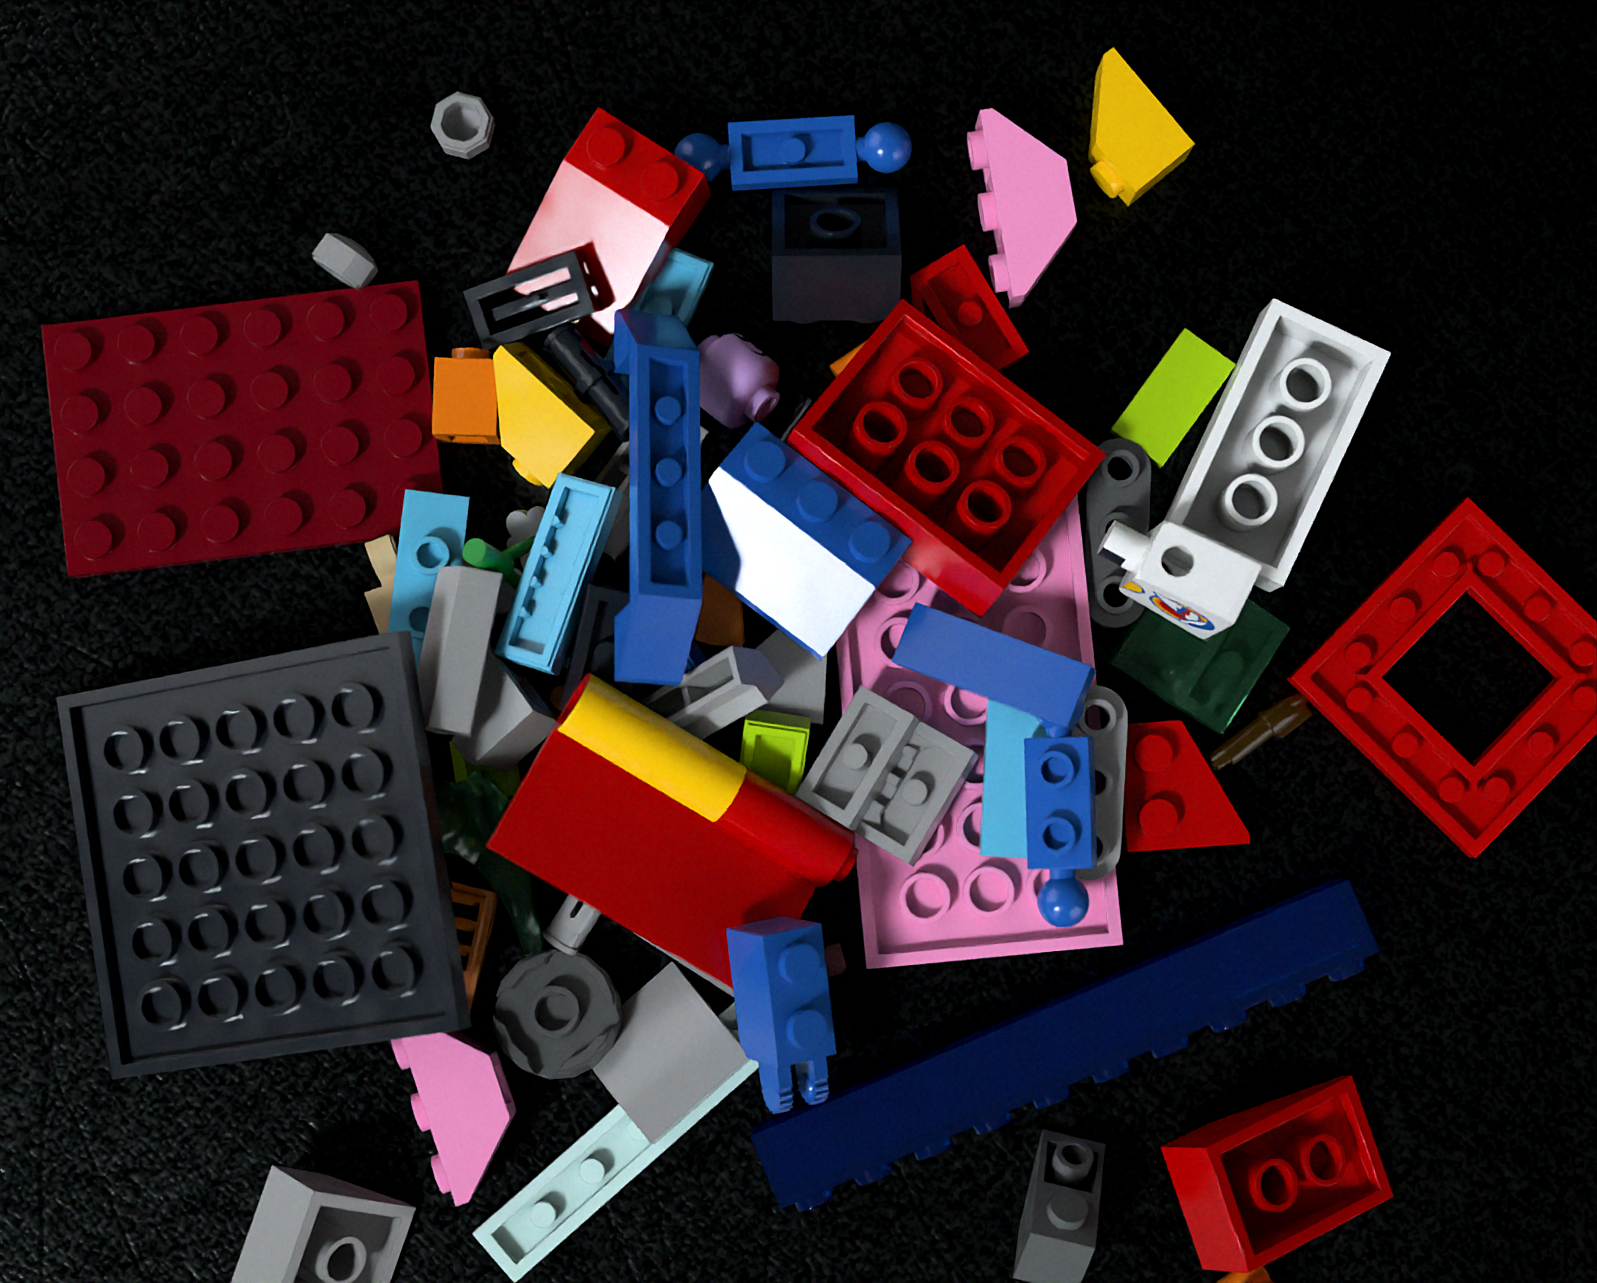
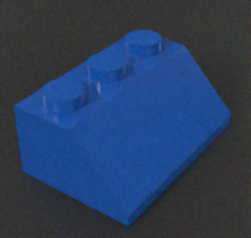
M757 421L721 463L701 491L702 571L819 661L828 653L912 543L911 539Z

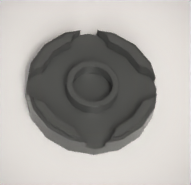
M558 949L541 950L519 961L501 981L496 994L498 1000L495 1005V1014L493 1013V1030L502 1051L524 1071L546 1079L574 1078L597 1066L613 1048L622 1024L621 997L612 977L589 956L578 952L575 955H570Z

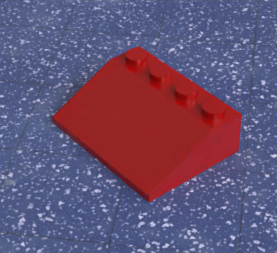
M904 299L900 300L795 426L785 443L911 539L912 543L901 558L980 619L1005 590L1107 455Z

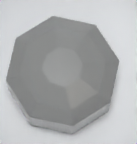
M456 92L436 104L430 127L446 154L471 159L490 147L496 124L480 97Z
M326 233L312 253L313 259L317 264L349 287L357 290L360 288L363 290L365 286H368L378 272L374 259L364 247L354 240L337 233Z

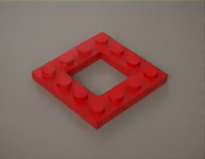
M1467 497L1461 500L1308 656L1287 680L1469 858H1477L1597 734V621ZM1465 591L1555 677L1472 764L1382 678Z

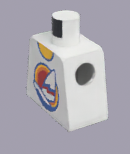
M1115 520L1105 534L1097 551L1098 555L1127 570L1119 586V590L1124 595L1203 640L1235 623L1262 568V565L1168 521H1162L1146 533V535H1143ZM1162 563L1167 566L1169 574L1165 572Z

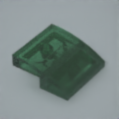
M1247 598L1233 625L1203 640L1145 607L1141 615L1131 623L1106 664L1184 714L1223 735L1291 627Z

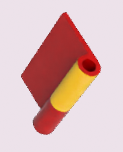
M590 673L581 680L573 691L485 846L733 989L726 928L780 916L800 919L816 887H823L832 879L838 882L842 881L855 864L859 852L858 848L853 846L855 839L854 831Z

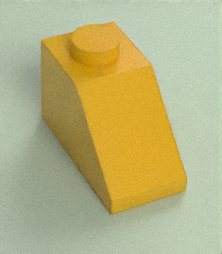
M1113 47L1103 55L1096 72L1088 159L1094 165L1090 168V172L1098 186L1111 198L1119 195L1126 205L1129 206L1187 158L1195 143Z
M523 341L500 345L493 354L501 446L515 458L513 466L526 480L537 486L544 485L548 489L552 488L559 472L574 476L610 433L612 428L591 404L581 403L574 394V387Z

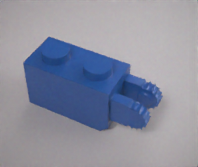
M780 916L726 928L739 1042L746 1057L758 1061L760 1082L763 1087V1100H765L766 1106H768L769 1111H772L773 1114L790 1111V1108H792L794 1094L791 1090L793 1086L790 1065L795 1064L796 1075L799 1080L797 1082L799 1084V1091H801L805 1102H808L809 1105L825 1102V1099H828V1093H830L827 1082L826 1056L836 1054L821 923Z

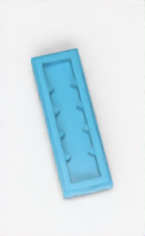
M558 473L493 653L494 655L503 660L559 676L579 621L587 581H593L624 495L618 489Z
M405 489L388 633L411 631L416 670H418L438 569L444 566H462V551L470 497Z

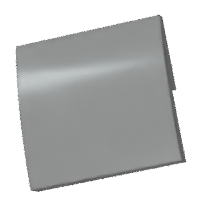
M860 685L795 796L914 867L979 756L969 748L923 723L911 713Z
M671 961L621 1005L622 1024L614 1046L598 1065L592 1068L651 1144H656L751 1060L746 1057L739 1040L714 1012L715 1009L674 961Z

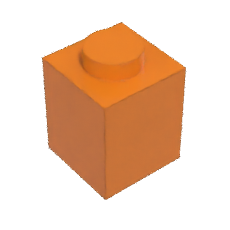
M479 348L452 349V358L435 357L432 435L440 443L501 444L494 361L490 359V351Z

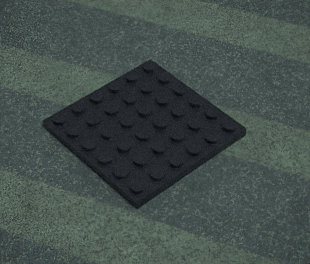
M411 631L390 632L56 697L112 1079L458 1031L472 1027Z

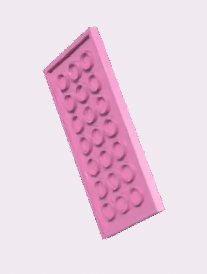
M1076 494L1005 590L981 619L900 558L893 570L835 642L842 716L860 685L916 716L923 723L974 751L979 756L914 867L855 832L854 846L859 850L856 867L867 969L1123 945L1115 867L1107 875L1098 879L1084 880L1076 878L1088 891L1090 899L1089 909L1084 919L1072 927L1060 928L1049 924L1041 916L1037 906L1039 890L1050 879L1049 869H1027V858L979 856L987 699L891 662L913 606L917 602L1090 665L1095 669L1078 495ZM1096 673L1090 686H1097ZM1095 705L1088 707L1084 713V721L1092 730L1101 729L1099 706ZM1095 771L1096 795L1103 787V778L1097 771ZM1097 840V855H1098V853H1099V851H1100V844H1099V841Z

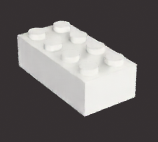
M1273 298L1257 318L1163 521L1172 522L1262 565L1254 586L1269 593L1284 586L1391 352Z

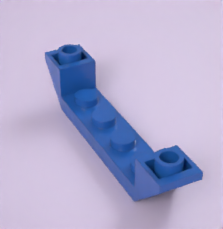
M617 309L614 313V373L629 374L630 603L614 617L615 681L678 686L683 680L702 603L699 350L679 316Z

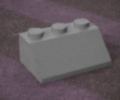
M272 1165L231 1283H390L416 1207L326 1174Z

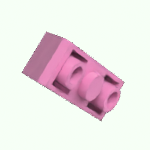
M990 108L979 111L975 126L976 131L967 132V144L972 169H983L987 192L978 194V207L983 231L994 230L998 254L989 255V270L993 290L995 293L1005 292L1007 309L1020 307L1071 236L1077 223L1066 159L999 112Z
M460 1031L391 1040L400 1068L402 1070L411 1068L418 1089L417 1093L411 1094V1104L416 1121L422 1132L431 1129L439 1153L431 1156L432 1169L437 1185L443 1194L451 1191L456 1206L467 1203L477 1192L517 1111L497 1050Z

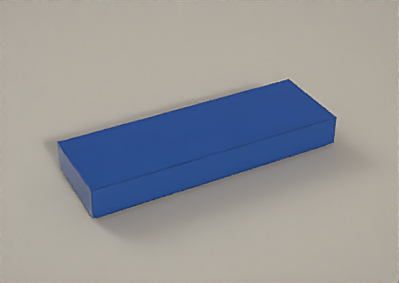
M917 602L913 606L891 661L900 667L1070 731L1074 728L1096 673V670L1090 665Z

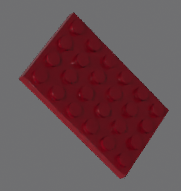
M419 280L365 286L363 290L361 288L359 290L348 288L41 326L67 573L69 577L81 578L365 543L388 534L390 538L398 539L405 489L446 494L440 442L432 435L434 386L423 292Z

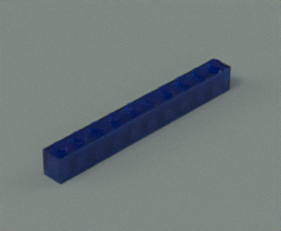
M1333 878L828 1095V1099H825V1102L813 1105L806 1104L751 1128L750 1136L780 1208L782 1209L795 1203L799 1212L805 1211L830 1200L834 1196L831 1187L855 1178L858 1186L866 1185L893 1172L890 1162L914 1152L917 1160H923L947 1150L953 1145L950 1136L968 1128L974 1127L977 1135L995 1130L1012 1120L1009 1113L1010 1110L1033 1101L1036 1109L1058 1103L1071 1095L1068 1085L1092 1076L1095 1084L1116 1078L1131 1069L1127 1060L1151 1050L1154 1058L1174 1053L1190 1044L1186 1036L1187 1034L1210 1025L1212 1032L1217 1033L1237 1026L1249 1018L1245 1009L1269 1000L1271 1007L1282 1006L1306 995L1308 992L1304 984L1324 975H1328L1330 982L1351 977L1367 968L1363 960L1364 958L1380 951L1349 880Z

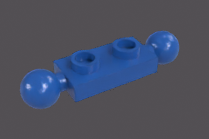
M854 115L730 122L728 123L729 144L719 145L709 135L694 133L686 136L678 143L674 155L704 173L707 182L715 179L721 170H731L732 191L855 184L858 181L857 162H867L871 168L882 173L898 171L910 159L912 142L907 131L900 125L892 122L876 124L867 131L865 136L855 137Z
M1084 703L1082 705L1076 723L1080 720L1083 714ZM1036 718L1046 728V738H1024L1027 869H1049L1050 879L1042 885L1038 893V910L1049 924L1060 928H1067L1081 922L1086 916L1090 905L1086 887L1076 879V869L1097 868L1094 737H1072V731Z

